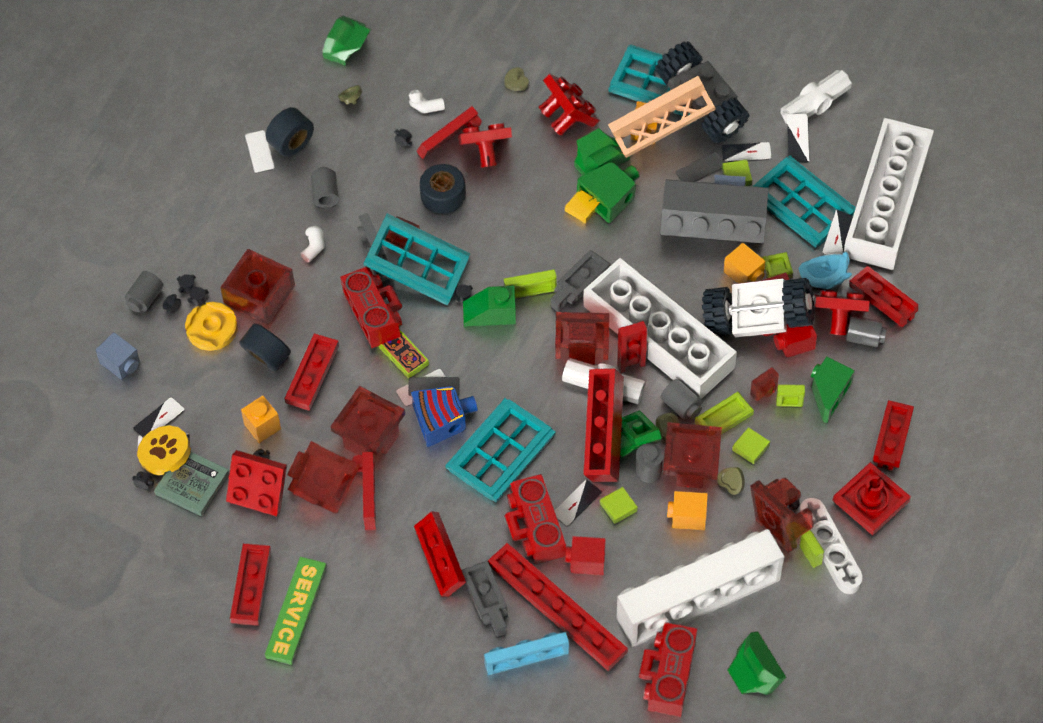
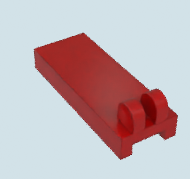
M471 106L421 143L416 152L424 159L465 127H480L482 120L478 116L479 113Z
M869 266L849 280L850 288L857 293L863 294L865 299L869 300L872 305L895 321L900 327H904L907 324V320L911 321L915 318V313L918 311V303Z
M644 321L618 328L617 366L620 373L626 372V367L639 364L640 367L646 366L647 328Z
M888 400L872 462L877 463V468L882 469L883 464L888 465L887 470L893 471L894 467L899 468L914 406Z
M362 452V455H355L352 458L353 470L355 472H363V519L365 530H376L373 452Z

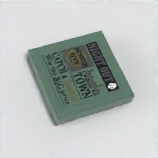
M190 452L186 463L178 470L165 473L154 490L155 495L202 517L229 476V469Z

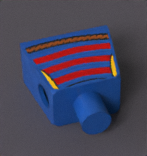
M452 386L411 392L412 406L427 447L463 432L466 429L465 415L478 411L474 396L459 400L456 390Z

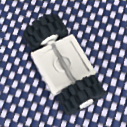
M799 278L732 284V293H730L728 287L705 289L703 292L704 297H702L704 325L717 336L733 334L734 337L787 332V324L791 328L812 326L815 318L813 315L815 314L813 307L815 303L813 301V292H811L812 286L809 279Z

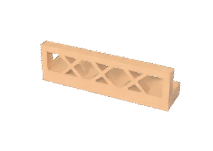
M696 76L608 125L627 158L716 109L699 76ZM703 96L707 106L700 110L691 109L692 101ZM675 110L684 112L682 119L678 122L668 121L671 112ZM653 122L661 124L659 132L654 135L645 133L649 124ZM630 134L639 136L637 143L628 149L622 141L623 138Z

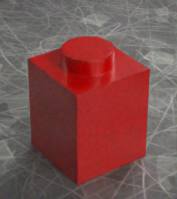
M572 536V546H566L565 563H570V573L604 575L606 538Z

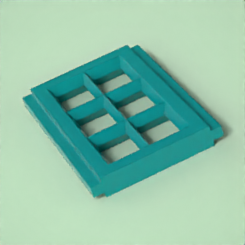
M630 44L610 82L608 92L644 103L660 97L661 94L645 89L649 81L667 86L661 78L652 76L658 60L663 58L662 54ZM632 60L651 65L648 73L630 69L629 66ZM625 74L643 78L644 81L641 88L623 83L622 80ZM675 110L672 113L683 116L684 112Z
M790 155L753 185V187L767 188L772 182H775L789 193L780 202L768 193L767 210L815 248L821 246L826 241L832 221L819 212L817 208L826 201L836 210L854 216L856 209L855 206ZM786 170L802 182L793 190L778 179ZM805 186L821 197L813 206L797 194ZM792 197L808 208L800 217L784 206ZM812 213L828 224L819 233L804 221Z
M387 213L363 265L448 305L471 253ZM389 230L408 239L404 249L384 241ZM413 241L432 250L428 261L409 253ZM382 245L401 254L396 265L377 256ZM438 253L456 262L452 273L433 264ZM406 257L426 266L421 277L401 268ZM430 269L449 277L445 289L426 280Z
M504 398L449 460L445 468L497 503L510 488V483L518 479L556 435V431L510 399ZM510 414H513L522 422L508 436L499 430L498 427ZM527 424L538 431V433L524 447L515 441L514 438ZM495 433L503 438L505 442L491 456L482 450L481 447ZM509 444H512L521 452L507 467L496 458ZM477 452L488 461L474 476L463 467ZM493 463L504 472L492 486H489L479 478Z

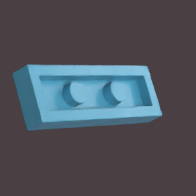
M553 632L538 640H523L512 647L494 648L484 654L487 675L569 654V641L566 632L560 634Z

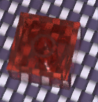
M247 249L220 287L223 303L269 325L295 287L293 270L255 251Z

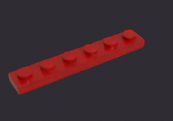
M508 543L488 560L489 566L563 632H566L573 641L607 671L613 668L628 653V648Z

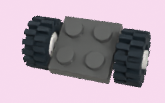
M684 41L681 44L678 43L674 49L670 48L667 54L664 53L662 55L663 58L659 59L658 64L655 65V72L671 90L696 76H699L716 110L697 119V122L702 119L705 120L702 122L701 127L711 140L718 144L724 142L726 138H731L734 133H738V129L744 127V123L749 120L750 115L738 101V96L709 61L701 63L703 61L702 56L689 41ZM703 96L692 101L690 108L700 110L707 106V103Z

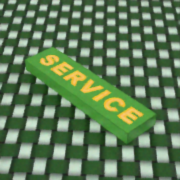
M304 557L299 558L265 652L266 659L289 665L293 664L327 569L326 563Z

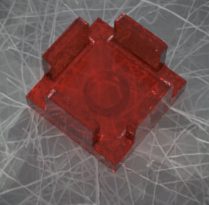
M556 312L555 359H561V348L569 349V359L572 358L595 366V351L603 349V360H608L609 313Z
M359 386L330 426L331 432L341 436L344 447L357 455H362V452H373V454L377 455L379 451L387 454L399 436V423L405 416V409Z
M668 422L663 475L675 476L676 486L702 489L704 479L717 480L722 427Z
M311 441L305 453L298 451L287 476L293 479L287 490L314 505L337 514L360 464Z
M787 478L775 479L766 486L760 480L750 485L755 519L765 530L768 529L772 537L790 553L797 548V538L814 527L812 511L809 508H805L795 514L787 508L788 505L801 498V492Z

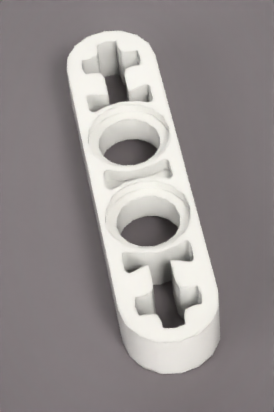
M817 498L804 500L800 507V519L805 529L812 531L823 548V561L834 582L843 593H856L862 584V573L827 509ZM808 508H811L813 511L817 510L816 519L818 522L816 524L813 514L807 513ZM827 529L832 533V537L823 540L817 536V531ZM840 552L844 555L845 559L842 562H834L829 557L830 553ZM846 567L848 577L850 579L855 578L854 584H851L849 581L844 582L845 572L843 569Z

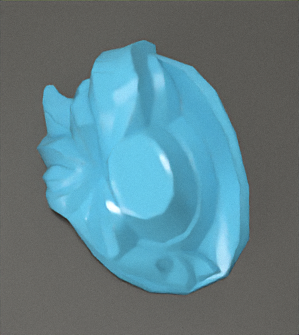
M844 252L842 255L827 254L801 263L798 268L800 276L809 279L811 286L816 288L833 289L852 276V273H847L850 264L847 252Z

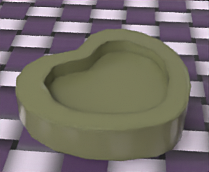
M515 67L507 72L504 85L513 91H523L529 87V80L524 76L522 68Z
M355 85L342 91L338 97L345 104H355L362 94V89L360 85Z
M665 413L658 416L655 423L660 431L661 438L664 441L675 439L676 429L680 424L678 417L673 413Z
M725 468L718 474V485L726 487L730 494L737 495L743 491L745 478L740 468Z

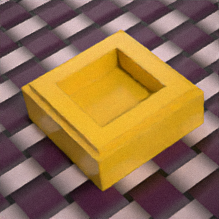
M581 190L566 204L565 212L586 224L596 212L595 208L600 202H597L595 198L589 202L593 197Z

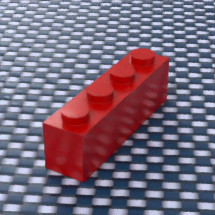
M615 368L589 369L584 476L592 482H619L624 376Z

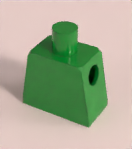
M609 162L577 179L576 193L582 190L593 198L589 202L594 198L597 199V202H600V204L595 208V211L606 222L611 223L633 201L636 190L634 181L640 175L638 170L632 165L622 171L616 164Z

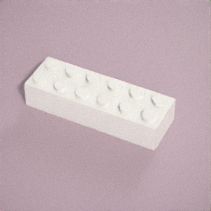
M884 118L845 242L844 252L848 253L849 259L894 270L930 151L934 130Z
M621 258L584 289V307L615 333L618 334V328L644 321L647 328L646 358L671 379L682 381L700 399L735 368L737 352Z
M768 529L761 533L758 531L753 532L745 540L736 544L734 542L728 543L716 553L711 555L704 554L689 565L675 567L669 574L662 577L654 576L642 586L625 589L617 597V621L631 647L637 646L656 637L657 631L662 632L664 623L683 625L781 580L784 555Z

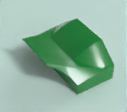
M346 16L337 18L326 38L323 58L346 65L352 53L361 49L371 29L367 28L364 23Z
M600 128L577 140V157L574 161V166L582 176L609 162L620 166L630 160V156L625 157L617 140L607 135Z
M640 410L622 417L621 457L626 456L641 445L647 443L658 444L661 441L659 429Z
M758 631L751 632L737 648L736 656L727 669L742 694L759 692L765 695L772 694L787 678Z

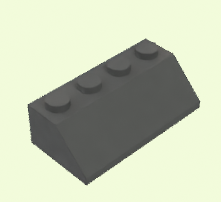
M665 179L660 235L764 243L768 188Z

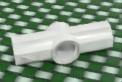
M836 70L818 84L811 82L805 86L799 97L781 108V115L785 123L787 124V115L807 114L808 118L814 113L817 115L824 113L831 106L833 100L851 89L852 83L848 75L843 70Z
M570 358L565 365L562 381L588 389L589 369H614L615 367L605 363L594 366ZM622 374L624 376L623 400L638 404L643 395L645 381Z

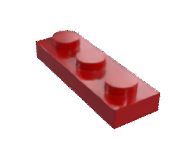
M313 334L284 398L286 404L308 411L311 410L339 348V340Z
M431 511L414 525L440 595L449 597L464 585L466 580L439 512Z
M243 543L230 614L231 623L259 626L271 555V547L268 545Z

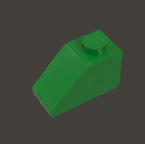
M514 286L487 287L463 301L464 327L516 324Z
M827 356L821 365L816 364L811 373V378H813L812 392L822 421L828 424L851 387L855 370Z

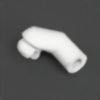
M413 90L409 93V104L422 113L445 110L443 98L427 100L422 97L420 90Z
M310 226L306 230L310 245L300 255L308 263L325 247L324 232L319 226Z

